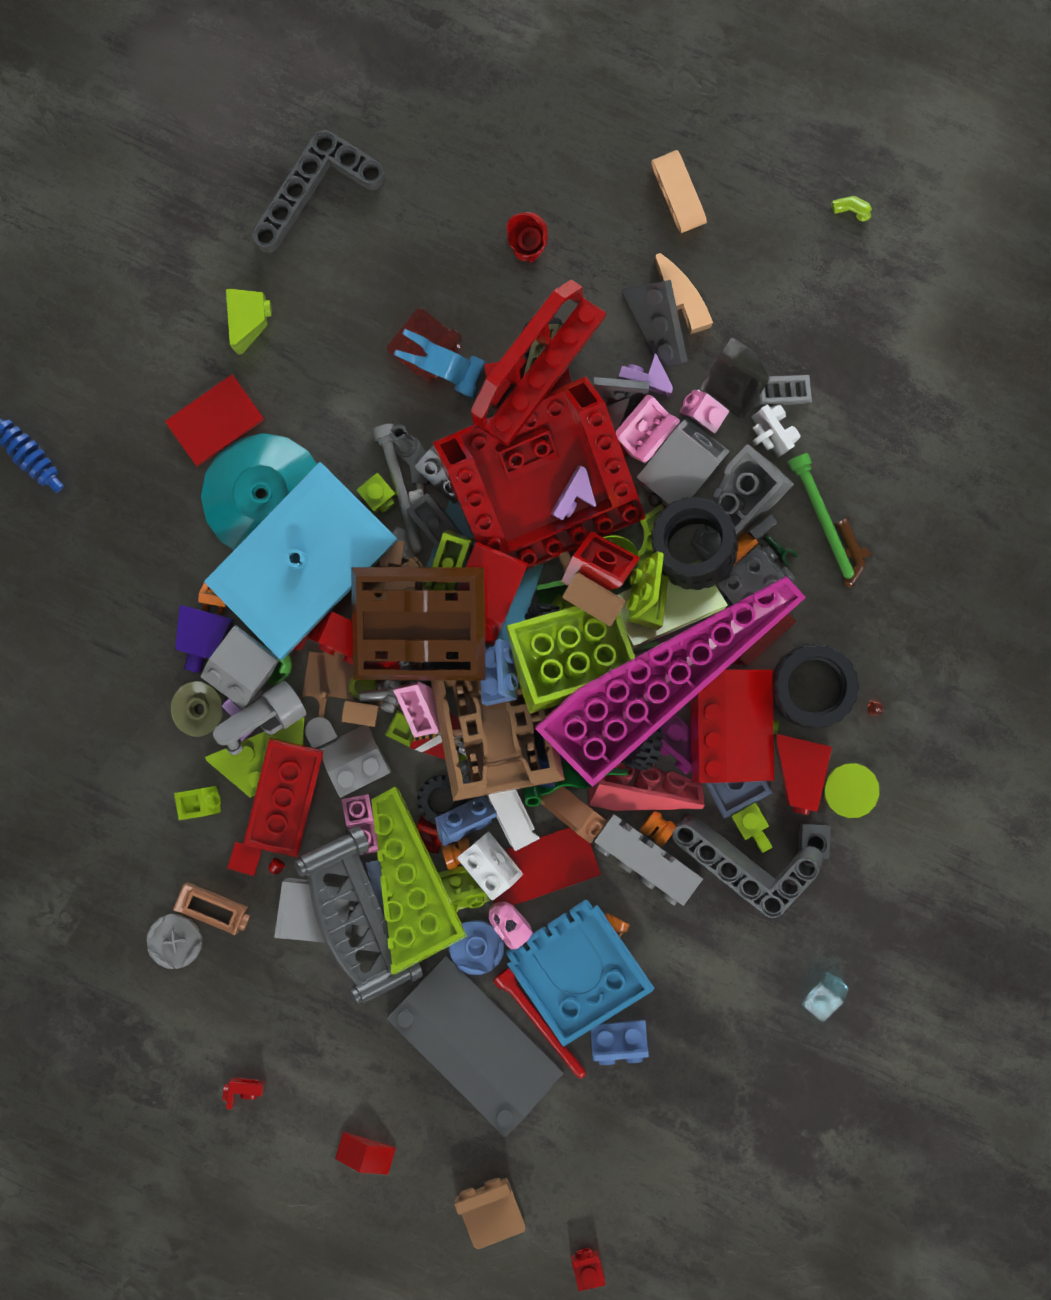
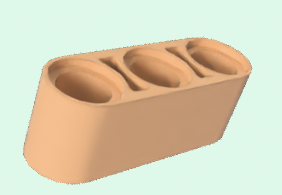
M675 150L651 160L654 174L679 232L684 233L706 224L707 220L679 151Z

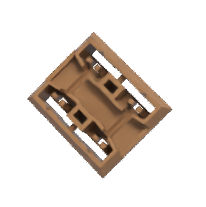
M515 667V675L517 676V679H518V675H517V671H516V667ZM431 680L453 801L565 780L560 754L544 737L543 744L548 768L540 770L532 722H541L551 713L550 708L540 710L536 715L529 714L521 688L516 689V700L486 706L482 704L480 681ZM453 687L461 729L452 730L445 688ZM465 696L464 699H459V704H458V699H457V697ZM458 736L463 737L471 783L463 784L458 753L455 747L454 737ZM535 752V755L530 756L529 763L527 753ZM478 763V766L472 767L471 772L470 764Z

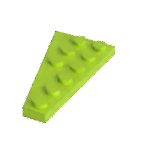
M393 787L371 799L374 829L378 840L379 851H377L382 874L380 880L385 920H387L389 934L387 939L388 949L391 951V975H396L466 938L467 934L399 788Z

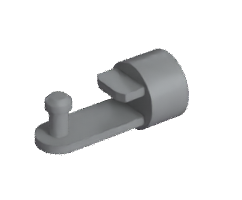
M282 681L263 693L260 699L219 724L213 732V737L218 744L227 745L229 754L237 755L243 749L238 739L260 726L266 734L273 735L280 729L284 730L306 716V711L291 686L286 681Z

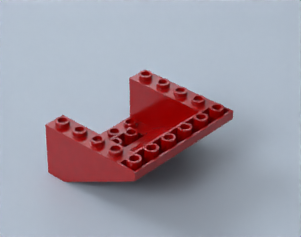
M586 376L550 391L508 447L476 425L433 442L442 468L475 543L479 542L528 563L526 571L559 557L564 552H570L579 548L591 531L604 537L646 519L605 401ZM577 466H582L586 468L596 507L576 497L574 502L577 503V506L570 517L565 516L563 520L558 519L550 513Z

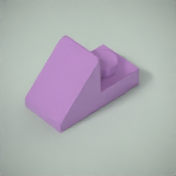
M656 354L654 355L649 374L644 373V368L628 364V367L622 366L618 379L649 382V391L670 397L673 390L670 380Z
M577 466L550 514L558 519L563 520L565 516L570 517L577 506V503L574 502L576 497L596 507L586 468Z

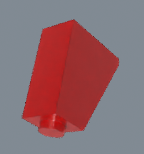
M775 734L774 744L787 805L794 806L793 812L809 815L810 810L818 812L832 747Z

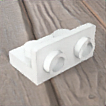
M489 831L458 856V860L491 900H494L509 889L523 875L522 871Z

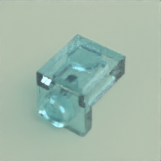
M827 972L823 976L821 983L804 998L802 1005L824 1022L844 1002L849 989L839 977Z

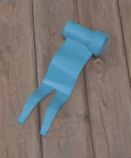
M404 329L402 334L420 345L427 356L413 355L399 350H395L394 355L456 384L454 391L474 399L478 390L476 385L486 361L471 356L470 360L453 351L430 342L416 333Z

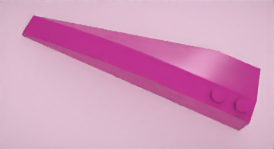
M785 576L578 688L535 726V729L593 787L806 597Z

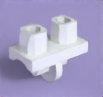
M767 404L751 416L756 424L753 429L758 436L752 441L754 446L762 442L767 451L773 450L777 458L795 446L794 443L801 437L793 426L786 430L783 429L779 421L786 417V412L780 404L771 407Z

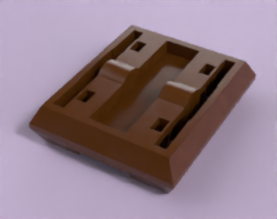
M351 567L353 680H486L484 567ZM415 581V587H406L404 590H366V582ZM422 581L470 582V590H434V587H422ZM382 593H387V600H376L377 597L382 596ZM452 593H457L458 600L446 599L452 597ZM383 651H388V658H377L378 655L383 654ZM453 652H458L459 659H447V657L453 655ZM367 661L416 662V665L391 664L389 667H385L383 664H367ZM423 662H471V665H460L458 668H455L453 665H423Z

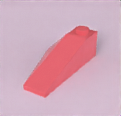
M620 762L614 768L627 769L628 775H606L588 789L589 806L613 811L703 809L705 805L702 784L692 782L691 779L674 771L666 773L655 768L654 763L651 769L644 771L625 766Z

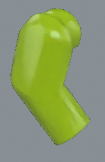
M856 196L831 201L834 214L852 211L857 213V219L862 222L868 221L871 218V205Z

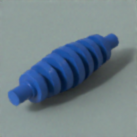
M0 418V445L3 448H7L6 453L9 457H13L12 461L16 465H21L20 469L24 472H29L31 478H39L37 483L41 486L49 485L55 493L60 492L64 485L57 479L58 470L54 466L50 468L52 462L49 458H44L45 453L42 449H38L39 444L35 440L30 441L31 437L26 433L22 434L23 431L18 426L13 428L14 423L9 419L4 421Z

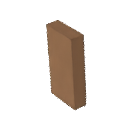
M579 572L575 574L562 597L610 627L626 600Z

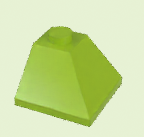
M226 289L230 346L237 354H243L268 325L267 317L272 316L271 301L266 300L263 292Z

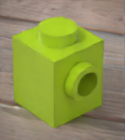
M378 472L357 489V492L375 514L380 511L385 513L395 504L393 500L397 498L396 494Z

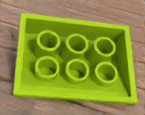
M574 606L506 626L520 688L529 714L560 705L578 688L635 658L620 614L617 615L610 627L579 607Z

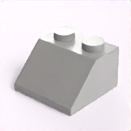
M235 625L209 658L200 677L244 709L263 692L279 658Z
M362 725L318 747V749L324 750L322 760L340 798L392 772L369 726Z

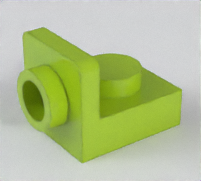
M217 786L174 793L179 820L203 817L221 812V799Z

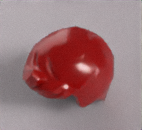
M532 212L515 214L508 220L506 230L509 247L513 249L514 255L519 260L527 261L528 263L534 262L547 245L548 227L542 217Z

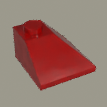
M591 531L572 556L561 582L569 586L575 574L579 572L607 590L620 588L639 562L640 557Z

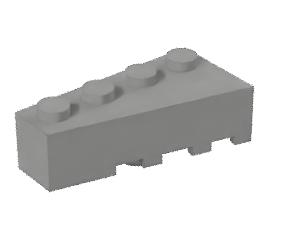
M611 812L606 819L608 822L604 825L600 834L593 840L597 843L594 848L607 857L611 853L619 859L617 864L627 872L636 871L641 875L639 880L652 890L655 886L664 892L662 897L675 906L679 902L684 906L703 878Z

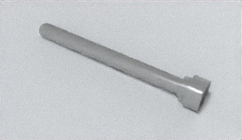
M384 424L372 429L375 441H378L379 445L383 447L412 551L420 553L423 546L416 522L406 511L411 505L394 449V441L389 435L392 433L391 428L394 425Z

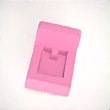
M693 390L684 399L680 413L692 418L707 431L715 434L729 413V410L708 393Z

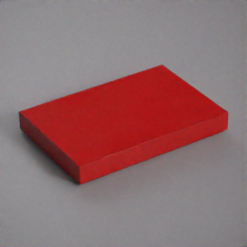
M231 374L165 422L194 464L199 467L265 419L234 375Z

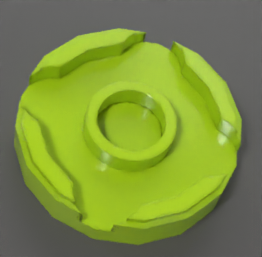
M856 763L842 764L834 768L828 775L824 784V798L828 807L836 814L846 818H859L868 814L876 806L879 798V783L875 775L867 767Z

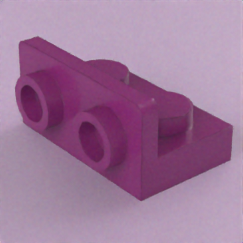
M674 714L661 727V733H663L664 738L661 739L663 747L660 748V751H662L661 754L664 757L668 754L677 760L674 765L687 775L691 772V728Z

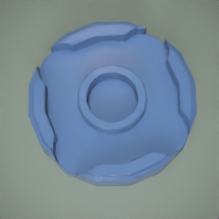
M472 919L462 923L467 937L449 946L453 962L461 971L470 975H482L491 971L502 959L504 941L496 933L491 923L485 920Z

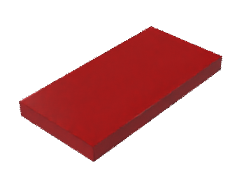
M269 738L243 845L297 858L324 750Z
M570 827L541 836L539 837L540 839L517 851H514L513 847L504 849L522 871L523 875L509 889L493 900L494 904L497 902H507L516 905L600 876L601 873L591 844Z

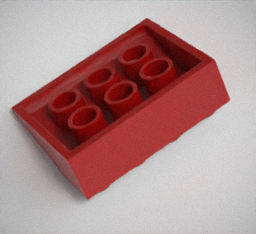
M724 670L691 699L692 782L774 781L773 670Z

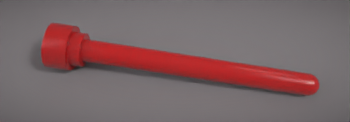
M507 967L492 980L499 990L503 989L504 992L508 991L574 1075L579 1079L584 1078L586 1075L585 1069L566 1046H562L545 1019L517 986L516 983L518 981L515 979L516 976L511 969Z

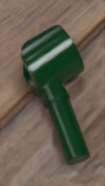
M768 534L763 538L779 554V561L782 564L791 566L785 560V555L788 552L793 557L798 558L796 551L780 546Z

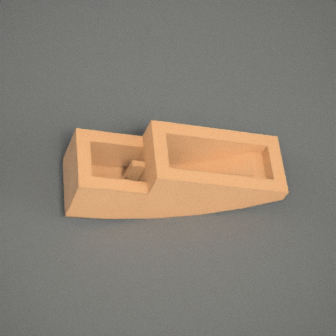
M661 253L656 254L654 263L660 281L671 280L677 310L682 309L689 333L693 334L711 328L713 321L697 289L673 262Z

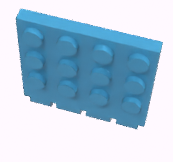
M588 900L582 901L569 910L574 920L565 912L548 923V929L542 927L534 932L527 941L528 946L524 943L518 949L511 950L509 948L506 950V954L510 959L507 963L508 967L514 973L563 1047L654 990L653 985L599 906L592 907Z

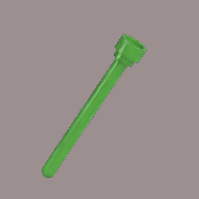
M808 453L797 456L788 461L789 467L792 472L795 471L796 476H800L843 576L850 579L854 576V571L810 473L812 461Z

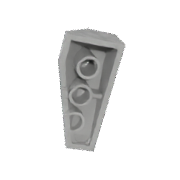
M747 444L728 464L724 472L725 476L713 495V501L721 505L725 512L730 515L732 524L735 527L736 538H738L771 509L794 484L772 462ZM700 524L691 544L706 560H709L719 550L721 538L715 529Z

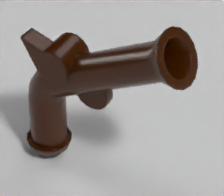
M849 517L834 524L839 527L848 547L845 549L847 557L853 558L854 576L850 579L843 578V584L848 588H852L865 569V558L874 553L869 552L867 548L859 547L849 525Z

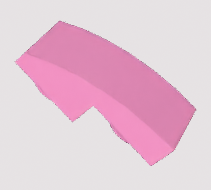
M369 794L342 799L348 830L358 826L367 838L369 851L361 855L379 851Z

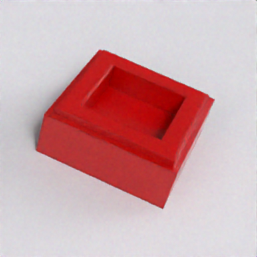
M236 841L228 869L255 876L263 850L245 846L243 843Z

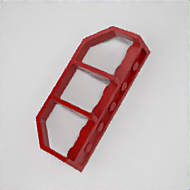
M571 279L551 293L486 378L471 409L473 424L506 447L509 446L606 318V312L583 298V287ZM571 299L578 304L550 340L549 321L562 304ZM536 340L545 349L521 379L518 362ZM507 379L516 387L487 423L486 414L500 385Z

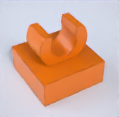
M204 582L199 592L198 602L203 603V611L205 612L208 611L210 605L218 606V614L221 615L226 604Z

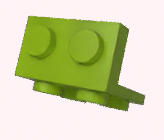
M659 551L655 552L643 564L632 571L630 576L632 590L627 601V609L629 610L628 621L655 630L663 627L669 578L661 574L664 554Z

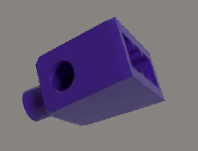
M180 605L175 649L188 653L184 669L200 673L203 659H209L231 631L235 620Z

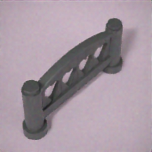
M358 826L347 830L346 835L298 857V860L294 862L298 874L301 877L306 875L309 878L311 900L318 926L333 957L353 982L352 988L349 989V995L355 1005L359 1003L364 1004L407 981L413 983L423 977L419 963L396 975H391L390 965L392 960L391 951L388 949V926L359 858V855L369 851V844L365 834ZM327 873L347 876L334 896L328 894V886L323 883V876ZM337 899L357 901L348 919L341 922L338 918L339 912L334 909V902ZM349 924L368 927L356 947L350 946V937L346 936L344 932L345 927ZM359 950L379 952L370 969L365 973L361 972L360 962L355 959L356 952Z

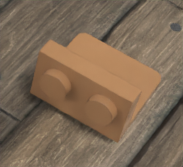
M507 1177L501 1180L500 1178L491 1179L484 1183L485 1186L475 1190L474 1188L463 1190L455 1197L454 1205L457 1213L462 1215L472 1244L476 1249L484 1248L525 1231V1222Z

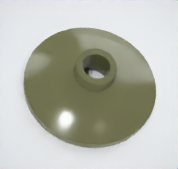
M200 681L186 683L176 691L172 698L171 716L173 722L181 732L189 736L200 737L208 735L215 730L222 720L223 701L218 691L208 683ZM199 704H202L204 706V712L202 714L198 712Z

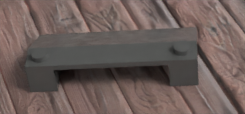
M447 955L386 1017L504 1137L529 1114L564 1074Z

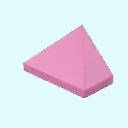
M416 682L393 689L414 738L440 731L432 688L421 682Z

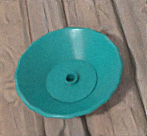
M261 433L238 438L218 452L205 473L201 500L206 522L220 542L235 550L308 475L317 463L308 450L287 437ZM265 489L266 496L259 499L257 497L258 490Z

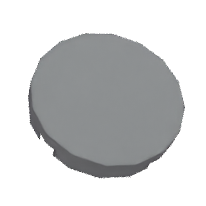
M171 913L160 917L151 925L147 934L146 942L149 955L158 965L167 969H179L188 966L198 957L202 948V934L199 926L192 918L183 914Z

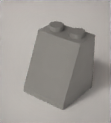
M687 417L676 427L636 478L641 481L640 484L645 490L650 493L655 492L662 498V503L668 507L672 502L679 501L681 498H692L730 451Z
M288 877L282 881L274 938L325 942L314 913L309 880ZM323 882L328 886L327 892L330 896L336 895L341 887L339 884ZM337 899L334 902V909L339 912L338 918L341 922L348 919L350 910L354 909L357 901ZM352 924L347 925L344 929L345 935L350 938L353 932Z

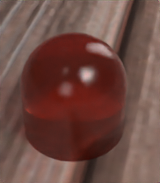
M871 701L868 704V713L870 715L878 716L884 712L882 703Z

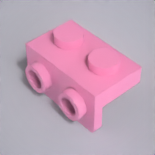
M647 394L617 429L616 435L619 444L631 457L646 463L656 454L657 449L665 439L672 434L680 420L669 414L653 396Z

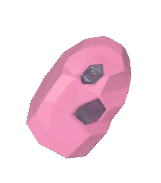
M497 902L490 906L489 921L496 933L511 950L518 949L528 941L533 934L532 928L512 904Z

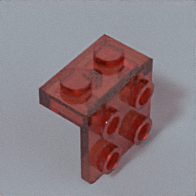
M419 308L389 343L387 350L411 371L429 383L432 378L436 380L439 376L394 355L395 350H399L413 355L427 356L420 345L402 334L404 329L455 353H458L463 346L460 344L462 336L453 328L450 331L425 310Z

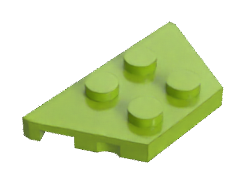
M305 716L286 729H280L273 735L266 734L264 731L241 741L243 749L237 755L229 754L227 748L205 757L206 761L250 798L254 797L269 738L304 746Z

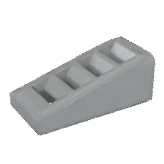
M809 375L757 377L751 381L754 408L764 407L767 404L771 407L777 404L783 406L812 402ZM798 382L800 386L801 397L796 396L795 383ZM785 384H788L789 397H786ZM773 385H777L778 398L774 397Z

